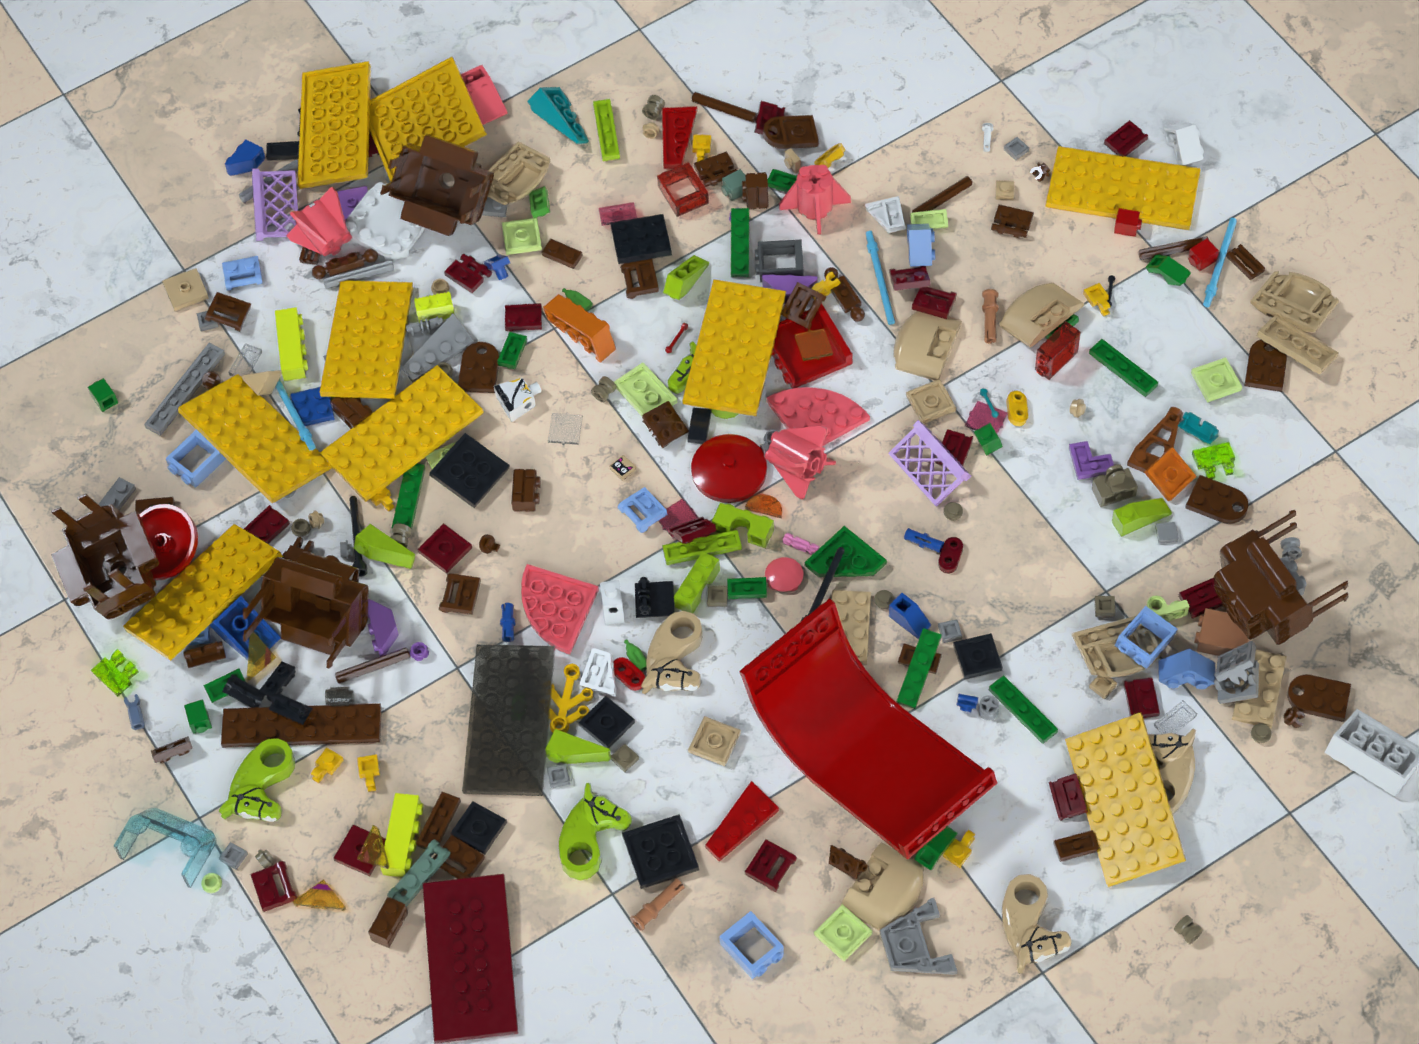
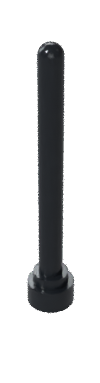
M351 496L349 500L354 545L356 535L360 533L357 497ZM354 549L355 561L352 566L359 569V577L365 576L368 573L367 564L363 561L362 554Z
M843 547L837 549L808 615L821 605L845 552Z

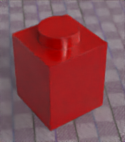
M1118 208L1114 233L1136 237L1137 230H1141L1142 219H1139L1140 212Z
M1205 239L1190 248L1188 260L1193 267L1201 271L1217 261L1219 250L1208 239Z

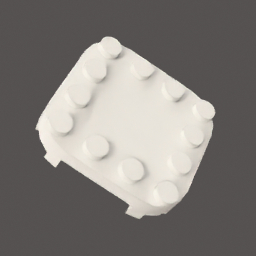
M378 182L365 194L345 222L348 231L352 235L350 243L354 246L360 244L368 249H374L378 254L384 256L385 261L403 257L406 259L410 255L409 250L426 228L400 219L404 201L388 196L389 192L380 195L382 185L386 184Z

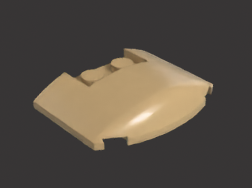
M518 141L488 170L494 173L488 197L503 205L523 199L544 178L548 170L550 157Z
M1274 271L1252 298L1251 304L1266 316L1268 314L1277 315L1292 325L1299 327L1304 332H1316L1339 303L1338 298L1334 299L1328 287L1311 277L1294 272H1289V275H1278L1279 271Z
M1055 283L1038 285L1020 295L1009 306L1003 315L1000 327L1031 348L1081 309L1084 303Z
M916 311L905 321L896 337L894 345L895 368L934 381L940 379L962 321L950 317L943 319Z
M1136 616L1072 633V637L1091 675L1122 677L1146 669L1142 665H1138L1131 657L1122 653L1115 646L1119 635ZM1141 624L1127 638L1149 655L1158 646L1153 633Z
M882 842L871 854V858L867 862V870L860 873L842 902L857 918L879 931L900 917L906 916L911 911L922 889L924 871L922 864L911 858L907 860L895 849Z

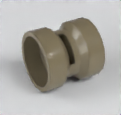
M651 95L647 101L648 104L642 109V113L647 118L656 120L660 115V111L665 106V101L657 95Z
M603 376L599 380V384L591 389V393L598 401L605 402L609 398V394L617 389V386L610 378Z
M395 524L392 529L393 535L391 538L407 548V539L411 536L412 529L404 524Z
M1188 915L1183 917L1174 927V931L1182 934L1184 940L1189 945L1203 932V929L1199 925H1195L1193 919Z

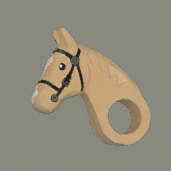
M686 611L675 612L668 616L655 632L647 654V676L641 685L643 694H647L652 688L664 691H694L700 687V673L686 668L680 661L683 657L696 650L703 638L701 622L693 613ZM678 627H688L693 630V634L684 639L675 637L672 632Z
M1192 729L1186 736L1174 733L1148 734L1156 762L1161 765L1159 771L1164 788L1173 795V798L1169 801L1172 815L1188 797L1193 782L1195 757L1192 744L1195 739V729Z
M1031 874L1018 875L1010 881L1002 904L1003 929L1007 942L1017 957L1018 974L1023 973L1026 964L1042 962L1068 951L1071 946V937L1066 931L1052 932L1037 925L1046 907L1048 894L1046 885L1042 880ZM1020 890H1031L1038 896V901L1031 905H1024L1015 898V894Z

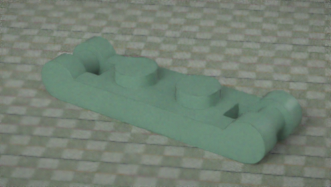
M432 840L425 852L398 884L388 892L387 896L406 904L407 907L423 888V883H427L450 856V851L442 848L437 840ZM434 853L438 855L435 860L431 858ZM404 889L407 891L405 896L400 894Z

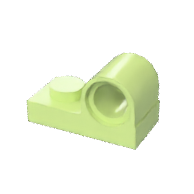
M1155 595L1147 601V607L1167 622L1188 615L1189 604L1187 600L1174 601L1167 606L1166 601L1161 596Z

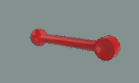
M683 323L681 325L680 331L678 332L670 346H667L665 348L666 353L672 352L673 346L675 345L683 331L687 330V323Z

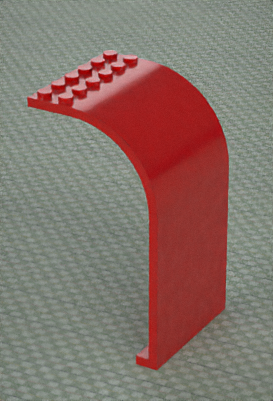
M830 598L739 671L758 718L786 757L815 786L907 860L997 784L995 773L990 767L984 770L897 704L876 683L849 644L835 602Z

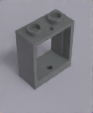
M802 239L758 242V249H755V260H759V264H755L756 275H760V282H762V275L769 274L804 276ZM795 254V268L764 269L763 256Z

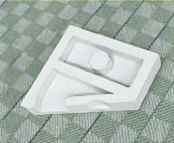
M899 196L865 204L866 210L888 233L906 229Z
M593 648L579 685L616 696L613 655Z

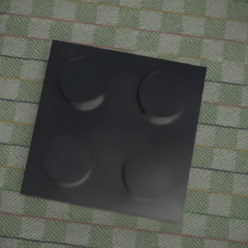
M992 633L953 642L964 680L1002 671L1003 667Z
M605 696L579 721V726L604 747L610 748L635 723V719Z
M472 801L451 831V835L485 855L507 824V820Z

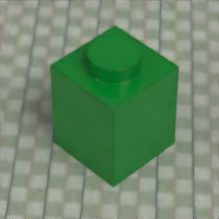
M104 378L88 386L91 397L102 412L118 404L115 393Z
M991 423L974 431L986 456L1003 447Z
M203 699L184 705L193 734L203 733L207 729L212 728Z

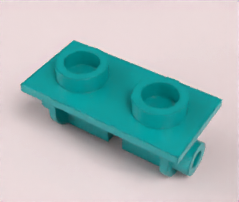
M1185 412L1183 415L1184 420L1178 424V427L1185 432L1196 436L1202 442L1211 444L1219 436L1217 435L1219 430L1216 426L1207 421L1200 425L1202 418L1192 412Z

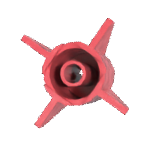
M826 165L804 166L800 168L795 183L780 201L779 210L798 209L801 215L803 213L808 219L816 221L818 235L821 234L820 219L826 217L829 211L831 212L833 205L851 203V196L833 178Z
M330 187L319 200L314 201L315 205L312 207L307 205L302 211H292L290 213L293 219L296 220V225L286 235L290 241L323 256L338 254L341 251L340 247L352 239V235L346 227L338 193L334 187Z
M823 426L784 429L780 432L775 431L771 436L772 442L769 449L765 453V459L775 466L795 496L800 499L805 498L810 481L816 479L813 476L816 473L820 474L825 465H835L836 461L827 458V454L824 453L826 449L822 446L828 429Z

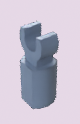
M135 694V701L132 703L128 701L127 697L124 698L133 730L141 729L145 726L141 707L139 706L140 699Z

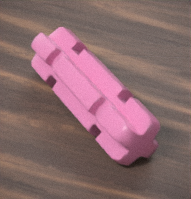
M786 533L783 537L784 544L792 545V547L803 552L808 551L810 555H813L819 549V545L814 543L811 545L809 541L797 536L793 537L794 535Z

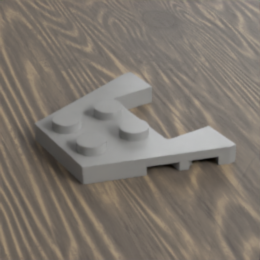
M935 898L929 899L924 905L919 908L916 907L908 915L900 917L880 930V936L891 971L957 974L952 954L933 959L930 958L920 926V922L939 918L940 914Z

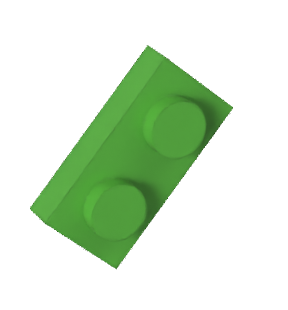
M546 187L533 190L529 194L533 218L550 213Z

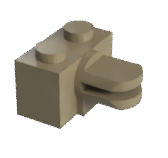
M1119 464L1109 467L1106 475L1097 476L1093 479L1092 491L1100 507L1135 497L1138 488L1129 468L1123 469Z

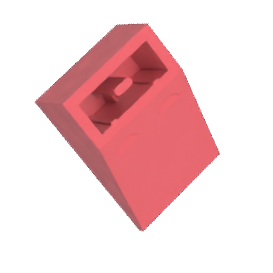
M482 65L461 74L483 125L508 114L490 76Z

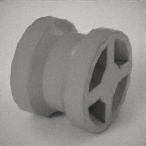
M1289 537L1281 541L1282 557L1288 556L1290 560H1295L1302 556V551L1299 549L1300 540L1298 538Z
M984 696L979 703V715L985 720L995 719L999 711V701L994 696Z

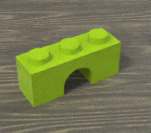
M720 503L712 519V523L715 524L716 532L718 533L733 531L737 527L747 528L748 543L765 549L774 531V520L767 516L753 514L749 510L735 508L731 504Z
M702 551L674 595L675 608L690 613L695 612L701 602L704 587L706 584L711 585L720 572V560Z

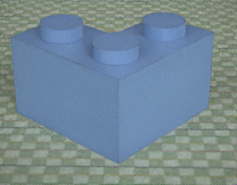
M929 223L907 224L910 267L932 266V260H935V249H932L931 242H935V234L933 228H930Z
M1190 648L1158 660L1159 682L1169 688H1178L1182 684L1189 683L1197 689H1206L1208 686L1213 685L1214 680H1216L1214 676L1215 662Z

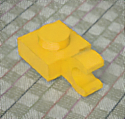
M693 135L692 152L697 153L698 162L705 159V153H710L711 135Z
M829 272L826 275L825 281L822 280L814 284L811 289L828 296L831 293L830 290L837 287L841 282L838 278L831 281L835 275L833 272Z
M1100 283L1083 290V295L1091 306L1098 305L1102 316L1110 314L1108 309L1111 306L1107 302L1109 295Z
M387 487L377 492L370 499L375 506L381 503L388 512L395 508L390 498L391 492Z
M326 747L315 761L317 767L311 772L312 780L320 783L326 773L332 775L344 761L343 757Z
M377 754L357 757L360 779L365 778L368 792L376 791L374 776L380 775Z
M968 829L961 841L954 839L943 853V857L960 868L972 853V850L968 847L975 840V833Z

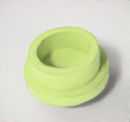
M209 873L203 877L201 885L205 892L215 893L221 888L222 880L219 875Z

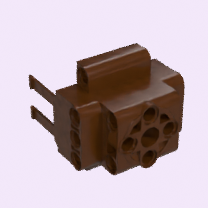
M426 134L421 147L408 143L403 146L398 157L390 159L388 169L396 167L392 182L382 185L380 195L389 192L388 196L404 201L400 219L446 236H451L455 232L458 221L461 224L465 223L468 225H473L480 221L494 173L482 169V165L476 163L477 151ZM444 173H449L454 177V185L452 187L445 185L443 182Z
M85 493L77 499L91 510L88 514L75 520L62 507L51 511L53 515L67 525L62 531L68 546L51 554L69 601L74 606H82L91 601L94 610L105 617V619H114L155 597L154 587L156 586V581L151 570L159 565V561L139 513L134 511L124 516L114 505L100 506ZM126 566V572L122 574L119 569Z
M1295 510L1289 511L1288 515L1259 532L1252 529L1220 549L1222 569L1214 575L1215 593L1223 603L1231 620L1242 629L1249 640L1267 631L1276 645H1280L1309 627L1313 618L1342 601L1345 602L1349 598V594L1346 592L1313 612V606L1342 589L1346 590L1348 581L1343 582L1307 604L1296 589V580L1269 545L1296 529L1297 523H1290L1289 527L1267 540L1264 538L1263 535L1295 517Z
M303 551L296 562L277 557L263 576L260 591L247 608L243 609V619H246L261 600V612L249 628L244 630L243 641H247L262 619L281 624L282 640L329 654L330 657L327 659L326 666L329 669L333 666V661L345 645L351 647L361 631L366 627L369 587L359 583V569L357 567L341 563L333 555L322 557Z

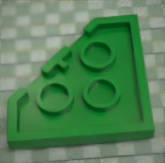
M843 526L804 562L805 567L817 577H825L837 549L843 547L845 552L834 577L874 576L887 564V560L846 526Z

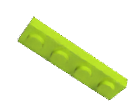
M610 99L593 101L602 161L620 159Z
M738 530L696 538L686 544L676 542L662 545L666 565L698 559L702 551L714 556L742 550Z

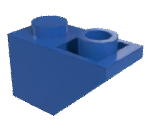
M245 139L232 156L227 158L225 162L227 174L232 176L257 169L266 159L263 148Z
M901 593L889 605V617L917 639L920 638L923 628L928 630L931 627V623L919 606L905 594Z

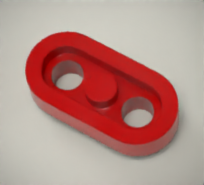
M620 657L613 661L615 676L630 690L637 691L642 689L641 685L645 679L644 673L627 658ZM634 680H638V681H639V682L636 683V684L632 683Z

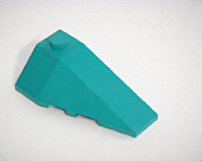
M540 87L527 101L531 106V110L575 143L587 144L589 142L582 126L575 120L577 118L576 113L570 110L571 103L560 87Z

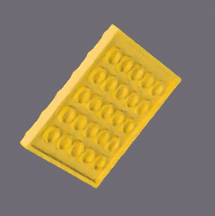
M453 57L370 100L369 130L391 182L396 167L388 169L390 159L398 157L403 146L408 143L421 147L426 134L463 147L487 135Z

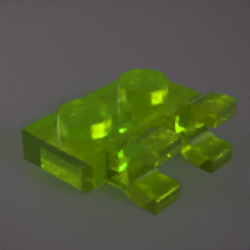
M1229 442L1192 451V456L1198 470L1204 468L1206 477L1215 479V466L1221 464L1226 476L1234 473L1232 468L1235 467L1233 463L1235 455Z
M118 649L112 654L110 660L105 657L91 669V672L117 697L132 685L129 679L139 673L131 661L125 665L122 672L117 669L119 665L126 661V658Z

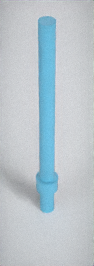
M1230 218L1210 284L1207 285L1205 290L1206 296L1203 303L1205 307H1210L1212 299L1216 295L1218 289L1216 286L1236 226V218Z
M867 231L865 233L868 242L867 250L871 254L887 322L889 325L895 323L878 256V245L874 240L872 231Z
M279 379L275 387L299 430L301 440L312 451L316 448L312 440V434L303 424Z

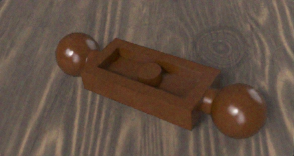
M367 249L363 255L360 252H352L341 258H333L325 262V267L321 265L314 266L312 276L320 280L327 273L331 277L365 266V261L374 263L378 259V253L374 249Z
M829 267L825 270V279L829 272H833L835 275L831 281L838 278L839 273L836 268ZM843 275L838 278L841 283L830 291L845 313L851 311L850 316L852 320L856 322L862 321L865 317V312L860 308L861 301Z

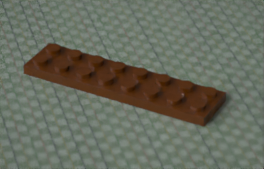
M381 703L309 706L313 709L303 725L270 711L269 707L223 709L222 748L257 747L267 739H280L287 742L288 745L380 743L382 706Z

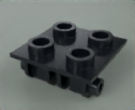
M641 577L638 583H635L636 618L663 617L675 613L673 581L650 582L647 577Z

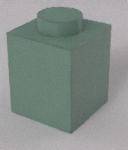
M741 169L722 178V192L731 201L743 196L742 181H746Z

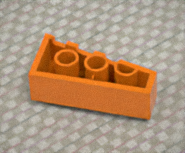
M558 294L543 307L547 319L563 333L567 331L575 343L580 341L584 346V350L589 354L591 352L596 354L595 358L600 363L616 350L609 330V324L605 320L601 321L592 312L585 311L581 305L574 304L568 297L565 298Z

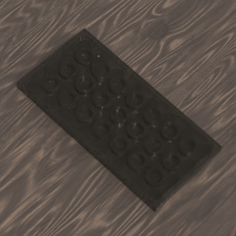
M477 644L462 787L463 794L543 796L546 764L545 748L548 741L555 646Z

